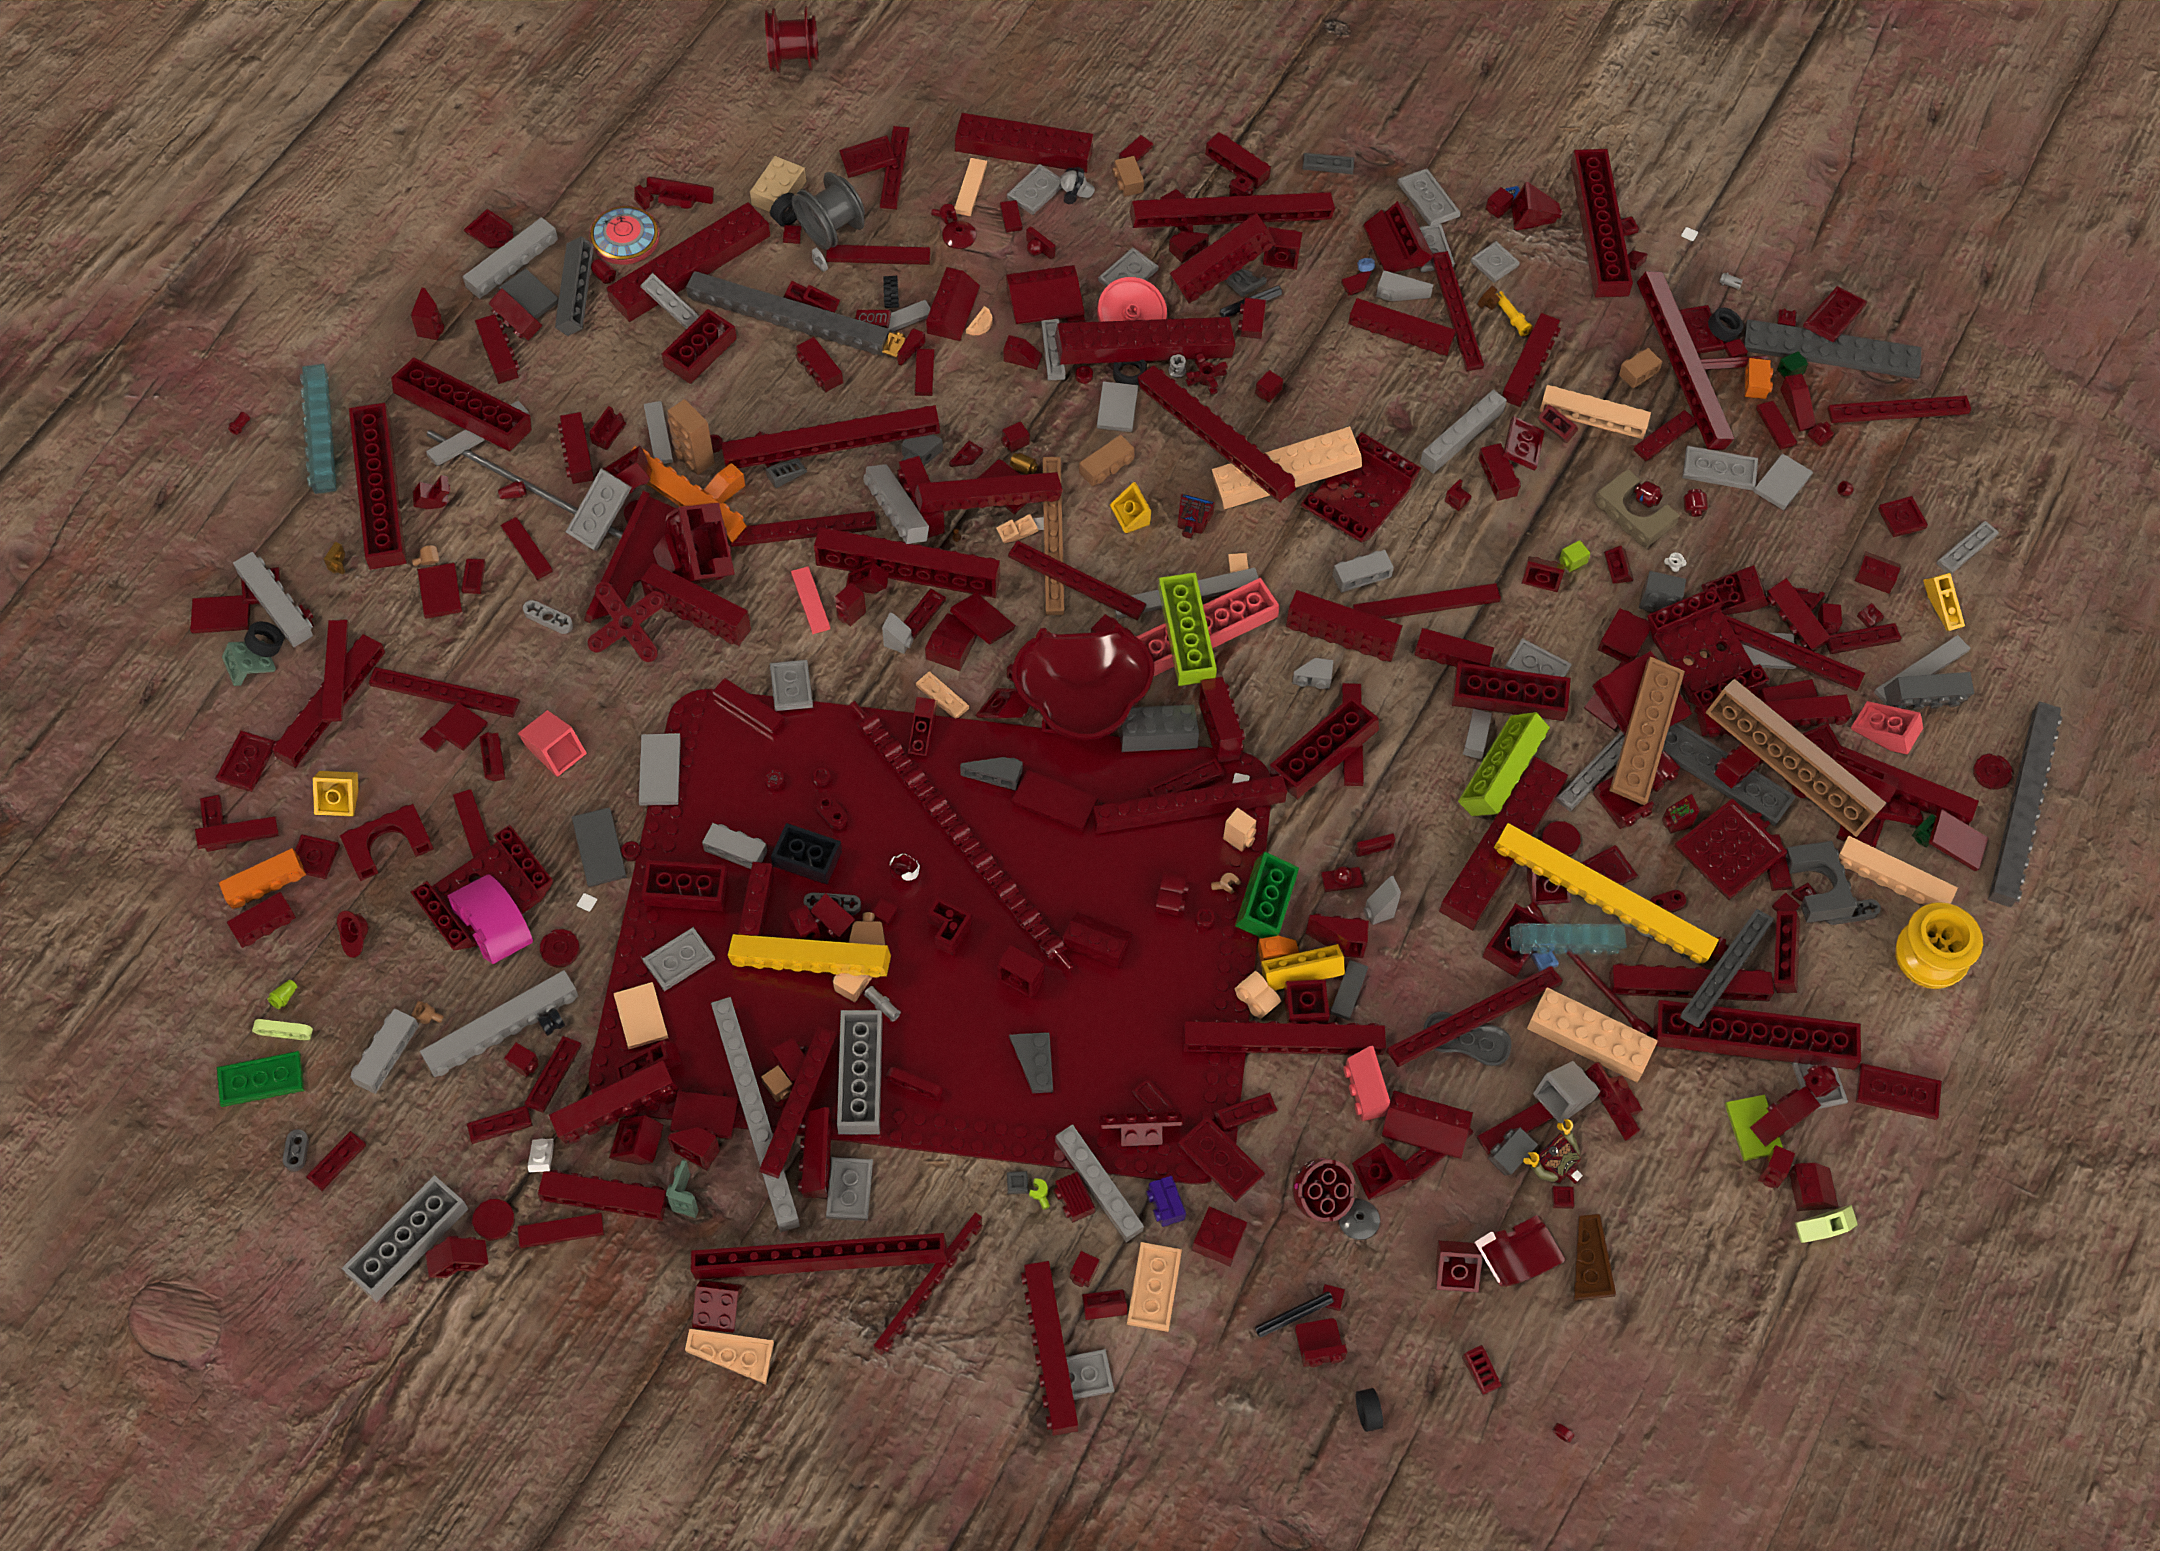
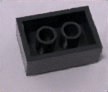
M786 823L771 855L773 867L828 884L842 853L841 841Z

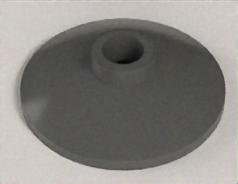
M1356 1199L1347 1214L1340 1218L1338 1222L1341 1230L1348 1237L1356 1240H1365L1377 1232L1380 1216L1377 1209L1371 1203ZM1361 1214L1364 1219L1358 1220L1356 1215Z

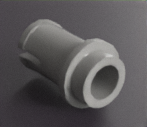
M1727 272L1722 273L1719 282L1723 286L1725 284L1739 290L1743 279L1731 276Z

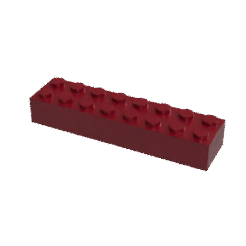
M961 113L955 135V152L1035 165L1041 164L1042 166L1065 170L1080 167L1084 170V173H1087L1093 150L1094 134Z
M415 357L391 377L394 394L509 452L532 431L529 414Z

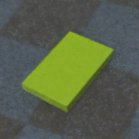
M1765 1095L1725 1103L1743 1161L1767 1157L1775 1145L1783 1148L1780 1137L1765 1147L1750 1129L1754 1123L1768 1113L1766 1108L1769 1105Z

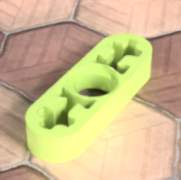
M256 1019L252 1031L263 1036L310 1040L313 1028L305 1024Z

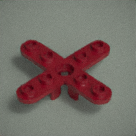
M606 581L598 583L595 588V594L613 620L589 637V649L596 653L601 652L625 635L643 661H654L658 656V649L640 624L664 607L666 603L664 594L660 591H653L628 608L611 583ZM630 616L633 619L632 626L626 627L628 624L627 622L623 623L624 617Z

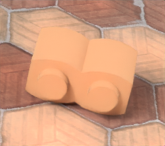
M1257 971L1253 972L1235 988L1237 997L1248 1004L1250 1012L1259 1019H1262L1281 1002L1278 994L1268 986L1265 979Z

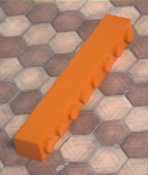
M643 449L652 469L650 481L647 483L648 486L679 507L718 503L712 494H705L700 486L697 484L693 486L685 476H678L672 467H665L660 459L657 457L653 459ZM721 502L720 508L724 526L727 529V539L733 543L746 527L743 521L744 517L737 511L733 513L730 511L729 506Z

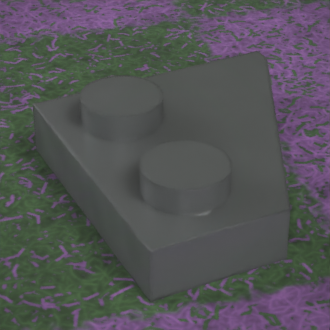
M1241 269L1231 274L1224 281L1242 297L1265 285L1267 279L1263 276L1261 279L1252 276L1253 272Z

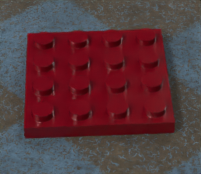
M1733 798L1676 842L1674 846L1728 900L1732 899L1787 854V850Z

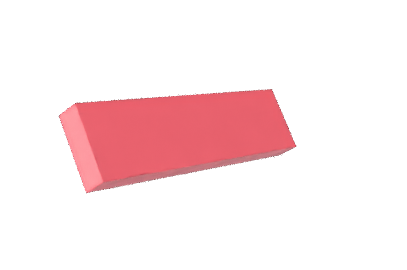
M809 566L791 571L812 635L830 630V625Z

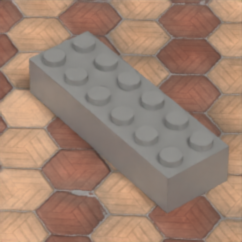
M841 1010L838 1134H880L882 1010Z
M434 1175L342 1267V1270L377 1303L468 1210V1207L458 1195Z

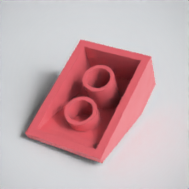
M1867 701L1851 729L1889 751L1908 755L1923 730V723L1920 712Z

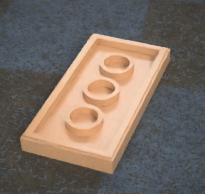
M1141 1242L1127 1325L1169 1332L1182 1249Z

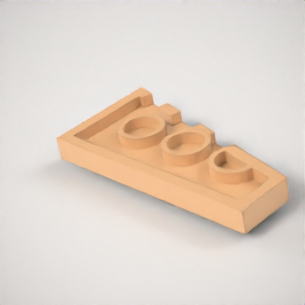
M689 1329L685 1350L692 1355L766 1384L774 1340Z

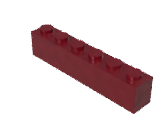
M1356 298L1348 322L1349 325L1445 356H1448L1456 333L1455 329Z
M1543 313L1540 314L1503 390L1502 396L1507 400V403L1521 408L1523 402L1528 401L1531 393L1529 389L1534 388L1537 381L1535 377L1540 375L1543 368L1541 364L1542 362L1546 363L1549 356L1547 352L1552 350L1555 344L1553 339L1554 337L1558 338L1561 328L1559 324L1561 320Z
M555 1169L543 1172L538 1190V1196L544 1202L662 1221L668 1201L666 1190L659 1186L649 1188L644 1187L640 1183L624 1184L617 1179L606 1181L598 1176L587 1178L578 1173L563 1174Z

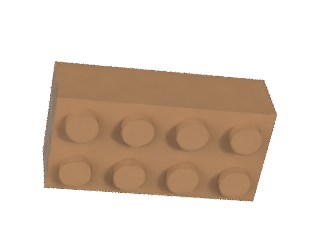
M684 399L667 411L668 423L671 427L670 433L673 438L672 443L675 448L674 454L679 460L682 459L690 471L693 470L699 475L715 464L708 422Z

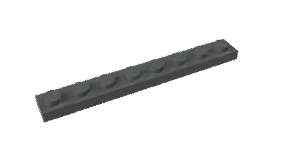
M1758 909L1755 910L1686 1006L1680 1018L1697 1028L1700 1026L1774 920L1773 917Z

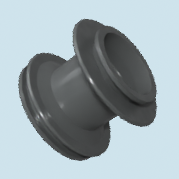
M832 172L824 174L825 189L817 195L813 196L808 191L800 189L792 197L793 210L802 228L811 240L824 250L837 246L838 237L836 230L848 223L853 228L861 230L865 223V210L859 195L845 178L837 176Z

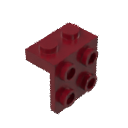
M1334 1318L1301 1323L1295 1326L1303 1367H1318L1323 1363L1331 1362L1334 1364L1345 1360L1347 1355L1346 1344L1342 1345L1337 1321Z

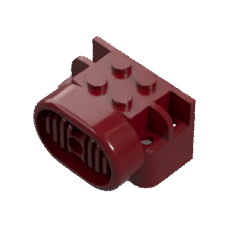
M719 502L682 506L666 515L664 535H671L681 564V569L677 575L694 584L709 583L720 580L725 576L735 575L731 559V547L728 544L727 529L724 526Z

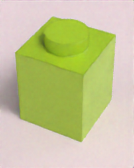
M1579 540L1562 549L1559 560L1571 572L1587 564L1591 553Z

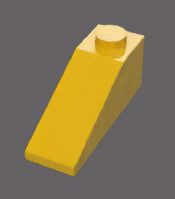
M1940 574L1924 579L1928 598L1945 629L1951 631L1964 627L1965 624L1951 574Z

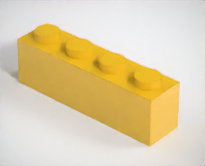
M1338 944L1261 961L1263 978L1274 991L1283 989L1286 981L1322 980L1345 975L1344 956Z

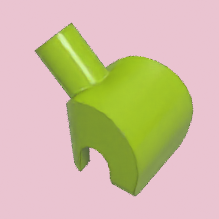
M1035 1178L1033 1186L1038 1188V1190H1030L1029 1196L1039 1200L1043 1210L1050 1207L1046 1198L1048 1196V1186L1044 1180Z

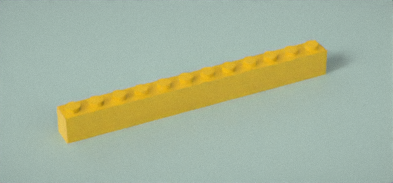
M1509 823L1505 826L1494 846L1499 854L1515 859L1514 861L1517 864L1531 868L1532 872L1549 878V881L1555 885H1562L1567 888L1569 893L1580 895L1587 903L1598 905L1605 913L1616 915L1623 923L1634 925L1641 933L1652 935L1657 942L1670 945L1675 952L1688 955L1695 963L1704 964L1708 961L1719 940Z

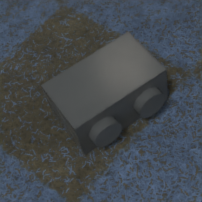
M1521 1128L1509 1129L1503 1136L1505 1139L1501 1144L1497 1143L1490 1150L1492 1154L1487 1158L1505 1176L1511 1175L1523 1162L1524 1158H1527L1528 1152H1532L1538 1145Z

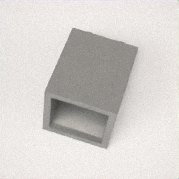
M1572 1061L1547 1073L1533 1094L1558 1123H1563L1564 1119L1570 1118L1594 1101L1600 1090L1585 1075L1582 1068Z

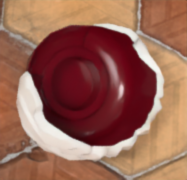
M907 854L894 856L890 861V872L899 881L913 880L919 874L920 865L917 861H914V858L907 856Z

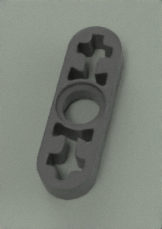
M825 893L807 894L804 897V905H807L810 911L813 907L810 906L811 901L814 899L817 903ZM826 893L833 900H836L841 907V901H844L843 909L850 915H856L860 912L861 901L857 896ZM851 902H855V905H854L853 908H850V907H849V905L851 904Z
M1873 899L1857 901V908H1855L1856 916L1825 921L1830 925L1874 919L1879 914L1881 906ZM1868 906H1870L1871 909H1875V910L1872 912L1870 909H1868V910H1866V909L1868 908Z

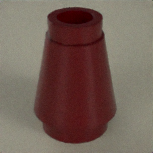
M517 480L498 489V494L501 500L523 498L524 495H527L524 482Z

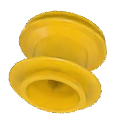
M1930 903L1919 908L1911 916L1908 925L1900 932L1895 948L1896 960L1901 971L1914 983L1931 989L1946 988L1959 982L1967 974L1970 966L1978 960L1983 949V935L1976 920L1964 909L1950 903Z

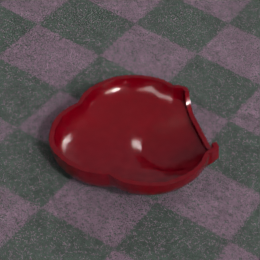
M1114 624L1113 628L1104 632L1054 634L1047 631V628H1040L1036 638L1028 641L1018 652L1013 663L1012 679L1021 699L1031 708L1038 711L1046 724L1054 732L1069 739L1089 741L1108 736L1124 724L1131 708L1148 693L1153 682L1155 667L1152 656L1144 643L1132 634L1126 633L1121 624Z

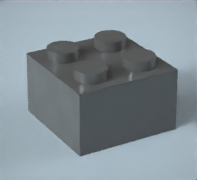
M1649 571L1642 589L1639 609L1656 612L1681 601L1684 595L1686 579Z

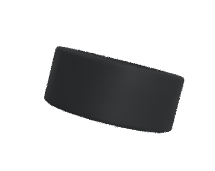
M793 193L781 195L771 206L770 216L780 226L791 225L797 220L792 206Z
M1722 307L1718 308L1710 316L1708 327L1720 340L1732 341L1741 333L1743 322L1736 312ZM1720 320L1726 322L1731 329L1724 326Z
M1144 360L1137 362H1114V380L1116 383L1139 386L1138 376L1147 370L1146 362ZM1125 365H1133L1140 369V373L1135 376H1126L1120 373L1119 369Z
M259 621L250 625L244 640L247 648L254 654L262 657H272L279 652L284 636L275 625ZM255 635H264L271 639L274 644L261 642Z
M1370 1388L1356 1391V1406L1364 1431L1382 1429L1383 1414L1375 1389Z

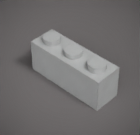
M1385 550L1374 551L1363 557L1358 556L1347 562H1339L1334 565L1332 575L1342 593L1392 577L1394 567Z
M712 823L702 842L705 852L749 869L752 867V862H763L767 854L766 843L763 840L750 838L741 831H732L722 824Z

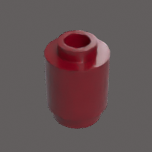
M596 259L591 264L592 273L604 284L613 282L616 271L605 260Z

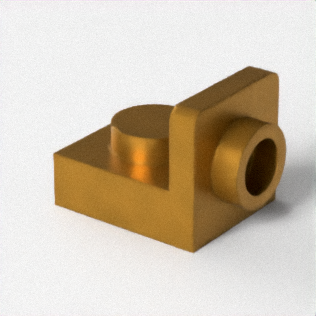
M889 332L882 353L897 358V353L906 340L905 335L899 332H895V334Z
M334 542L324 557V561L329 571L343 575L345 570L341 562L345 558V552L342 544Z

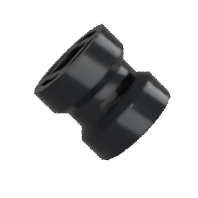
M556 1009L551 1011L548 1016L538 1018L547 1036L552 1034L555 1029L565 1027Z

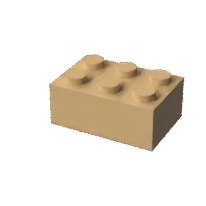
M774 156L750 191L752 205L770 212L771 206L778 197L785 193L797 194L798 190L806 182L805 168Z

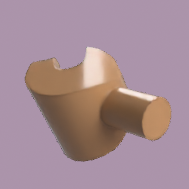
M431 545L425 546L420 550L421 557L412 559L414 566L421 564L436 565L435 563L439 561L437 548Z
M1226 873L1222 876L1221 881L1212 882L1211 886L1212 890L1224 889L1232 894L1234 890L1231 888V884L1235 883L1239 886L1241 881L1234 874Z
M422 1001L417 1002L411 1015L417 1022L422 1024H429L431 1019L441 1023L444 1018L443 1015L436 1013L435 1009L427 1002L424 1003Z

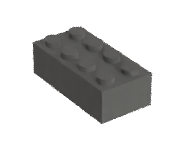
M1971 672L1897 677L1884 687L1888 706L1901 709L1913 707V710L1923 709L1924 706H1931L1933 709L1940 708L1942 705H1949V707L1960 706L1961 702L1967 701L1974 694Z
M1195 706L1132 707L1126 721L1119 728L1122 752L1198 748L1199 729Z

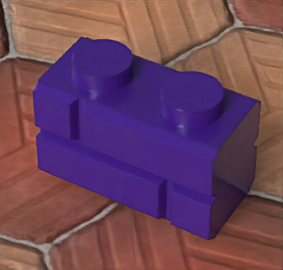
M1169 1176L1150 1182L1146 1195L1149 1203L1153 1202L1154 1204L1153 1214L1156 1222L1160 1221L1161 1226L1165 1227L1185 1220L1186 1212L1173 1177Z

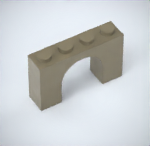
M1627 469L1599 490L1594 502L1598 508L1604 510L1613 521H1616L1625 532L1629 533L1638 544L1646 549L1675 527L1680 515L1668 504L1651 516L1639 517L1631 514L1625 508L1623 501L1634 493L1641 480Z

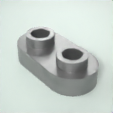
M299 1129L293 1130L287 1135L283 1155V1164L289 1171L293 1172L299 1171L304 1167L309 1145L308 1136ZM297 1140H302L300 1144H295ZM298 1159L296 1164H292L293 1160Z

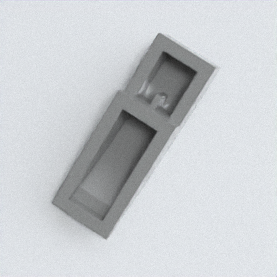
M1473 709L1463 755L1482 759L1492 713Z

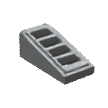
M798 458L773 465L766 469V475L775 488L807 473V470ZM794 465H797L799 469L796 470Z

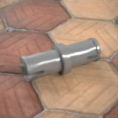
M870 986L865 991L864 996L875 1005L877 1010H882L891 1021H895L900 1016L901 1012L889 1002V998L883 997L873 986Z

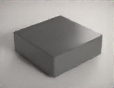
M1027 1171L1007 1172L1008 1194L1028 1193Z

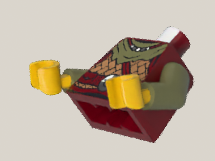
M1564 1119L1566 1123L1565 1128L1562 1123L1557 1124V1128L1560 1131H1564L1563 1135L1559 1133L1539 1154L1528 1152L1531 1159L1524 1158L1523 1162L1531 1165V1169L1541 1180L1561 1183L1568 1177L1574 1184H1577L1584 1176L1576 1169L1581 1160L1580 1151L1572 1131L1573 1123L1568 1119Z

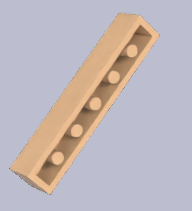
M1550 385L1546 387L1539 411L1543 412L1548 404H1550L1569 420L1640 439L1644 438L1651 412L1643 409L1629 407L1624 404L1610 402L1609 400L1595 398Z
M1850 836L1847 837L1839 852L1840 864H1843L1845 869H1850L1861 877L1869 878L1880 886L1888 887L1899 895L1911 898L1918 904L1927 905L1936 902L1951 904L1958 889L1956 886Z

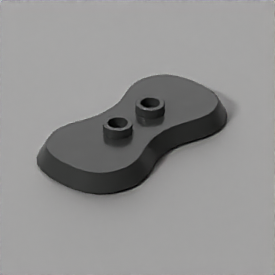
M1435 1012L1431 1014L1425 1021L1423 1030L1453 1014L1448 1012ZM1481 1025L1433 1050L1463 1053L1473 1057L1482 1064L1496 1066L1503 1064L1508 1059L1511 1051V1038L1504 1029L1498 1026Z

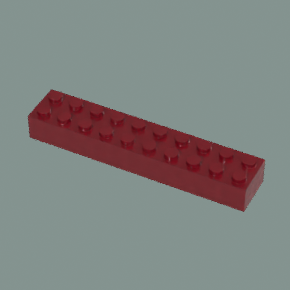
M1608 149L1574 150L1571 159V169L1595 298L1629 297L1633 281Z
M747 202L606 287L609 301L628 322H631L659 305L640 287L652 273L677 294L686 288L694 271L708 275L770 237L769 223Z
M1229 317L1057 323L1055 332L1060 365L1137 362L1140 360L1162 361L1170 360L1173 355L1177 354L1184 356L1185 360L1196 359V354L1203 353L1205 359L1232 358L1236 345Z
M384 402L349 408L366 562L370 570L407 564L390 415Z
M819 527L814 543L816 566L852 572L870 563H875L889 572L888 579L969 594L977 592L980 596L996 598L1000 584V560L995 558L979 557L975 554L968 555L936 547L930 548L920 544H906L903 541H892L886 538L870 537L866 534L859 535L849 531H837Z
M1537 757L1533 758L1503 805L1502 810L1498 813L1446 894L1439 909L1440 913L1472 931L1475 929L1516 863L1515 859L1499 854L1497 849L1494 848L1505 826L1509 823L1533 836L1556 800V797L1563 789L1568 774Z
M1658 1000L1654 1008L1653 1038L1658 1040L1656 1044L1658 1047L1801 1064H1818V1066L1827 1065V1067L1855 1070L1861 1062L1860 1023L1713 1006L1697 1028L1680 1018L1689 1003Z

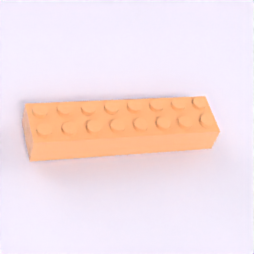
M1350 426L1265 452L1274 463L1280 464L1284 471L1294 476L1295 487L1362 467L1361 453ZM1232 463L1212 469L1213 480L1224 510L1270 496V494Z

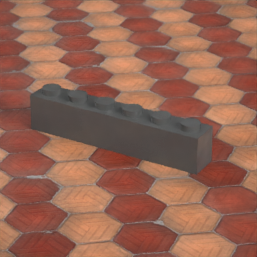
M582 236L566 245L555 328L567 336L583 329L594 245Z

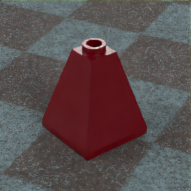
M1525 182L1512 202L1514 230L1555 223L1562 216L1563 211L1560 209V204L1529 182Z

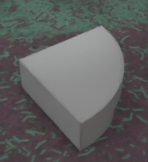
M816 247L812 250V260L824 272L828 269L822 253Z

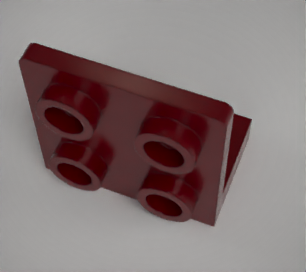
M700 1280L695 1291L692 1327L733 1333L735 1331L737 1303L742 1293V1285Z

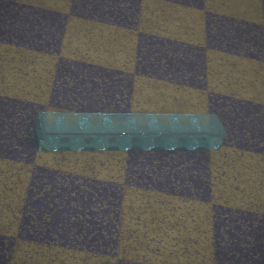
M324 364L303 366V374H300L301 384L304 385V388L301 389L302 398L305 399V403H302V409L304 414H306V417L303 418L304 427L307 428V432H304L305 442L308 443V447H305L306 456L309 458V461L306 462L308 473L310 472V476L307 477L308 486L312 487L315 494L337 491L328 373Z

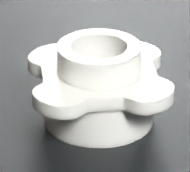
M1672 553L1669 558L1664 560V563L1669 565L1673 572H1678L1679 568L1686 566V560H1684L1680 553Z

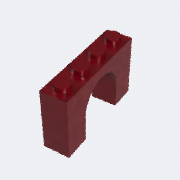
M414 804L402 806L397 811L386 813L376 820L367 821L362 826L349 829L339 835L360 881L378 874V870L371 857V846L379 836L385 833L396 832L405 836L415 857L434 850Z

